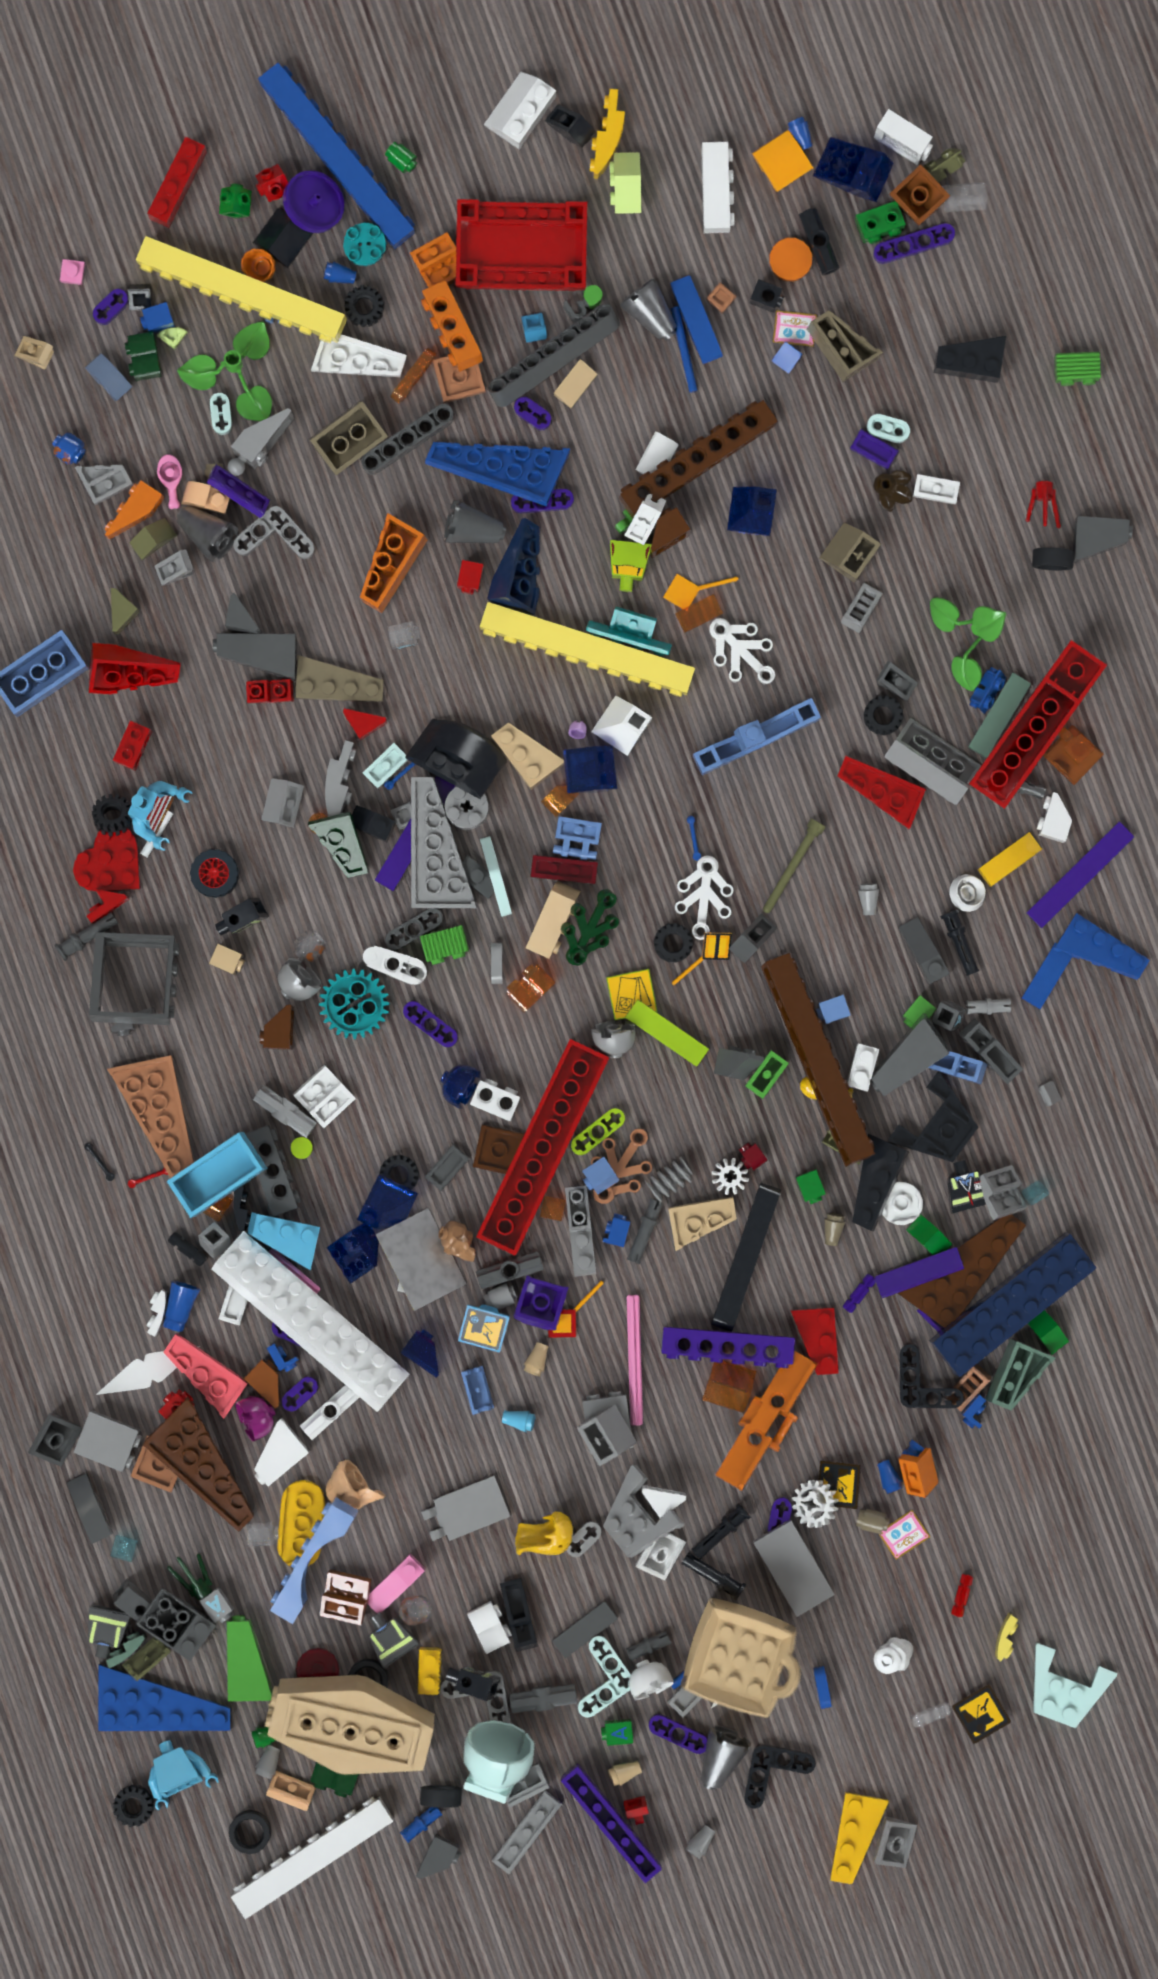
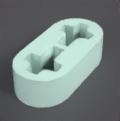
M216 393L210 399L212 426L217 434L226 435L232 429L230 401L225 394ZM218 398L226 402V404L222 405L223 412H219L218 406L214 405V403L218 402ZM220 416H223L225 423H228L224 430L216 426V424L220 423Z

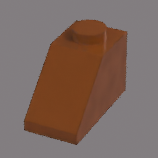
M262 1359L244 1380L276 1409L280 1405L279 1373L276 1371L278 1367L270 1359L267 1361Z

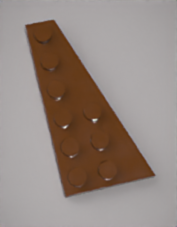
M187 1397L143 1441L142 1445L239 1532L254 1517V1513L190 1398Z

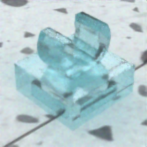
M116 1535L110 1557L132 1562L138 1540Z

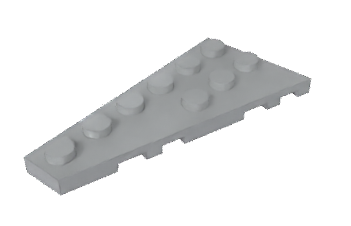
M411 777V908H477L434 777Z

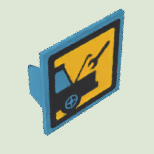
M467 1304L458 1341L500 1353L510 1316L501 1314L497 1308L482 1304L480 1307Z

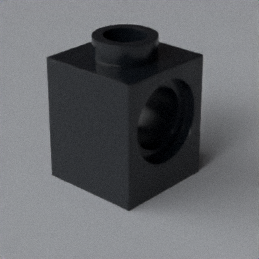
M758 279L750 298V304L774 313L775 308H780L784 296L781 295L783 288ZM769 292L773 294L774 299L772 301H765L762 295Z

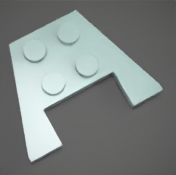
M1036 1642L1033 1712L1076 1728L1118 1673L1098 1666L1091 1686L1088 1687L1048 1672L1056 1650Z

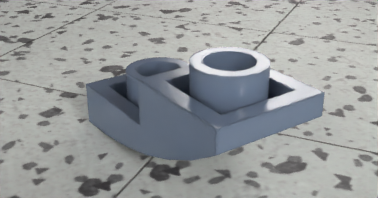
M102 353L85 367L94 380L103 386L114 401H117L132 388L126 378Z

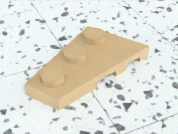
M733 1196L668 1207L675 1251L737 1219Z

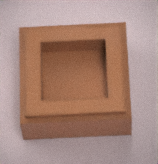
M719 283L706 298V301L723 314L737 296L722 283Z

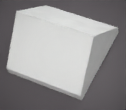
M646 1485L642 1486L643 1495L659 1518L669 1509H674L686 1500L685 1492Z
M671 1533L665 1538L661 1537L653 1542L652 1546L641 1552L635 1566L665 1580L686 1542Z

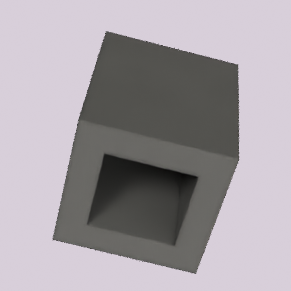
M949 1000L942 1001L937 1008L932 1022L949 1031L956 1030L962 1021L966 1009Z

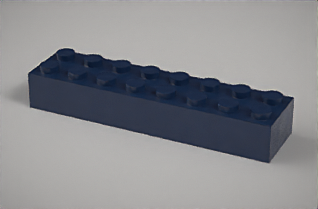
M1065 1232L929 1341L954 1374L961 1377L1097 1268L1073 1236Z

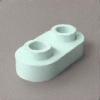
M882 414L871 416L867 423V430L871 435L892 442H904L910 434L909 425L905 421ZM880 423L882 428L877 430L874 428V424ZM901 429L902 435L898 436L894 431Z

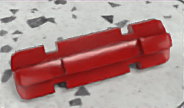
M961 1575V1585L958 1586L954 1600L955 1605H953L951 1614L954 1616L962 1617L964 1614V1606H966L970 1593L969 1586L973 1582L971 1575Z

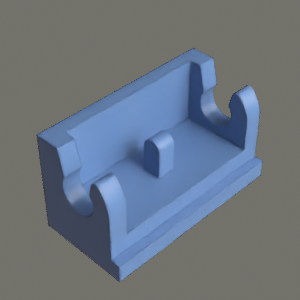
M483 1366L462 1371L461 1374L472 1415L494 1408Z

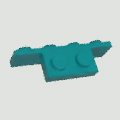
M616 606L610 626L589 620L586 631L590 632L593 636H605L611 638L613 642L632 644L631 646L636 649H649L654 654L661 656L669 655L672 644L652 639L657 618Z

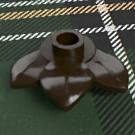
M896 470L891 474H880L875 478L873 485L875 491L879 494V503L882 508L892 512L895 503L907 504L912 502V493L906 486L912 478L909 473ZM883 481L888 483L886 489L882 486Z

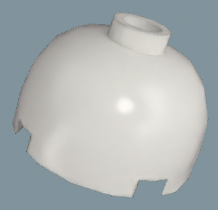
M649 1660L636 1664L637 1669L629 1677V1687L634 1700L650 1697L649 1694L654 1692L658 1694L668 1689L674 1682L669 1670L662 1663H649Z

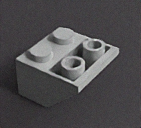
M616 1405L609 1407L577 1426L578 1431L599 1466L637 1443Z

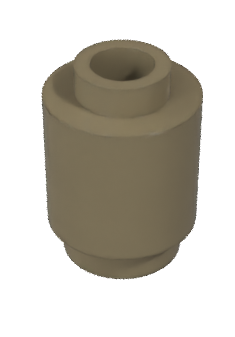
M867 1508L866 1510L860 1509L856 1526L861 1527V1530L881 1535L882 1531L887 1532L889 1518H885L886 1513Z

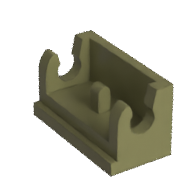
M153 1637L123 1663L122 1666L137 1682L171 1651L161 1641Z

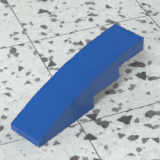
M690 275L670 282V287L702 364L723 357Z

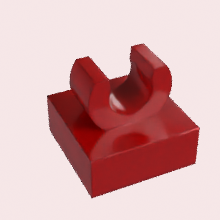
M645 1796L623 1801L627 1819L634 1818L636 1825L644 1823L643 1815L649 1814Z

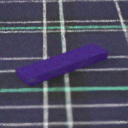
M955 1247L875 1276L881 1297L885 1298L965 1268L959 1251Z

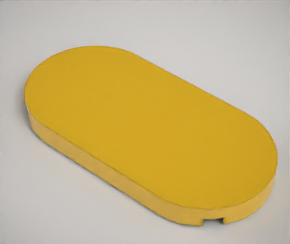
M299 1480L290 1484L284 1491L281 1499L277 1549L282 1560L290 1567L296 1556L301 1557L304 1553L301 1547L307 1537L312 1539L315 1534L311 1530L317 1520L322 1522L324 1514H322L325 1508L324 1493L317 1484L309 1480ZM321 1548L312 1556L308 1566L318 1559Z

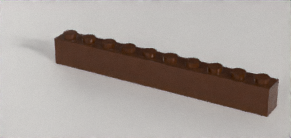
M790 953L766 961L761 966V969L845 1167L870 1158L875 1154L873 1141L868 1138L865 1132V1122L862 1118H859L856 1101L851 1098L848 1092V1083L845 1078H842L839 1071L840 1064L831 1052V1043L828 1038H825L822 1031L823 1024L816 1017L814 1003L811 998H808L805 991L806 984L799 977L795 959L791 958Z

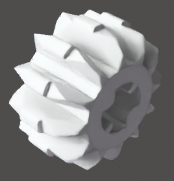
M732 1158L731 1165L729 1166L727 1159H723L725 1167L717 1163L715 1166L721 1171H712V1175L719 1176L718 1179L712 1180V1183L721 1182L717 1187L718 1191L726 1186V1195L729 1194L730 1187H732L733 1193L737 1194L735 1186L738 1185L743 1190L745 1187L740 1181L748 1182L749 1180L748 1178L741 1177V1174L748 1173V1170H739L743 1166V1162H740L735 1167V1158ZM732 1170L734 1171L733 1175L736 1174V1179L728 1183L726 1182L727 1178L724 1179V1174Z

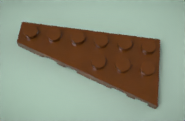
M1012 1214L997 1219L957 1248L965 1269L897 1294L945 1328L962 1314L1026 1225Z

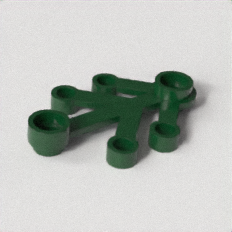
M603 889L598 893V904L588 923L585 917V908L580 903H575L571 906L570 912L576 917L581 937L577 942L574 935L576 931L575 926L570 922H565L561 926V932L566 936L569 949L566 952V960L571 965H582L586 961L588 953L600 947L604 948L609 944V938L602 932L616 928L619 925V919L614 914H609L605 917L604 922L599 925L597 923L604 910L612 908L617 901L616 895L611 890ZM595 937L593 942L587 944L589 939Z

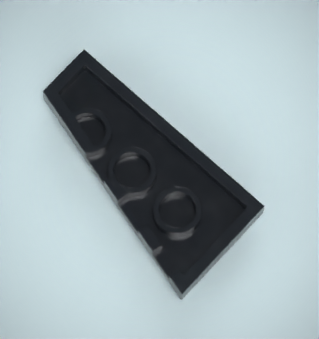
M868 1134V1138L873 1141L875 1154L863 1160L852 1222L874 1232L909 1151Z

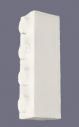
M702 142L704 233H730V226H734V213H730V205H734V192L729 191V183H733V170H729V162H733L732 148L728 149V142Z

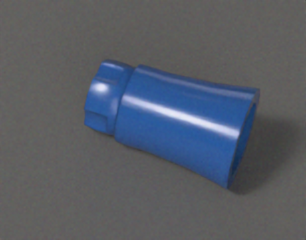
M171 1281L163 1327L183 1332L185 1323L188 1322L190 1312L201 1289L184 1282Z

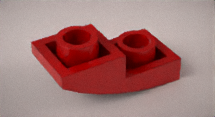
M293 680L246 681L247 703L294 701Z

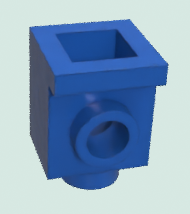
M614 1213L613 1220L607 1222L605 1233L609 1234L608 1238L603 1237L602 1242L624 1247L630 1221H626L627 1216Z

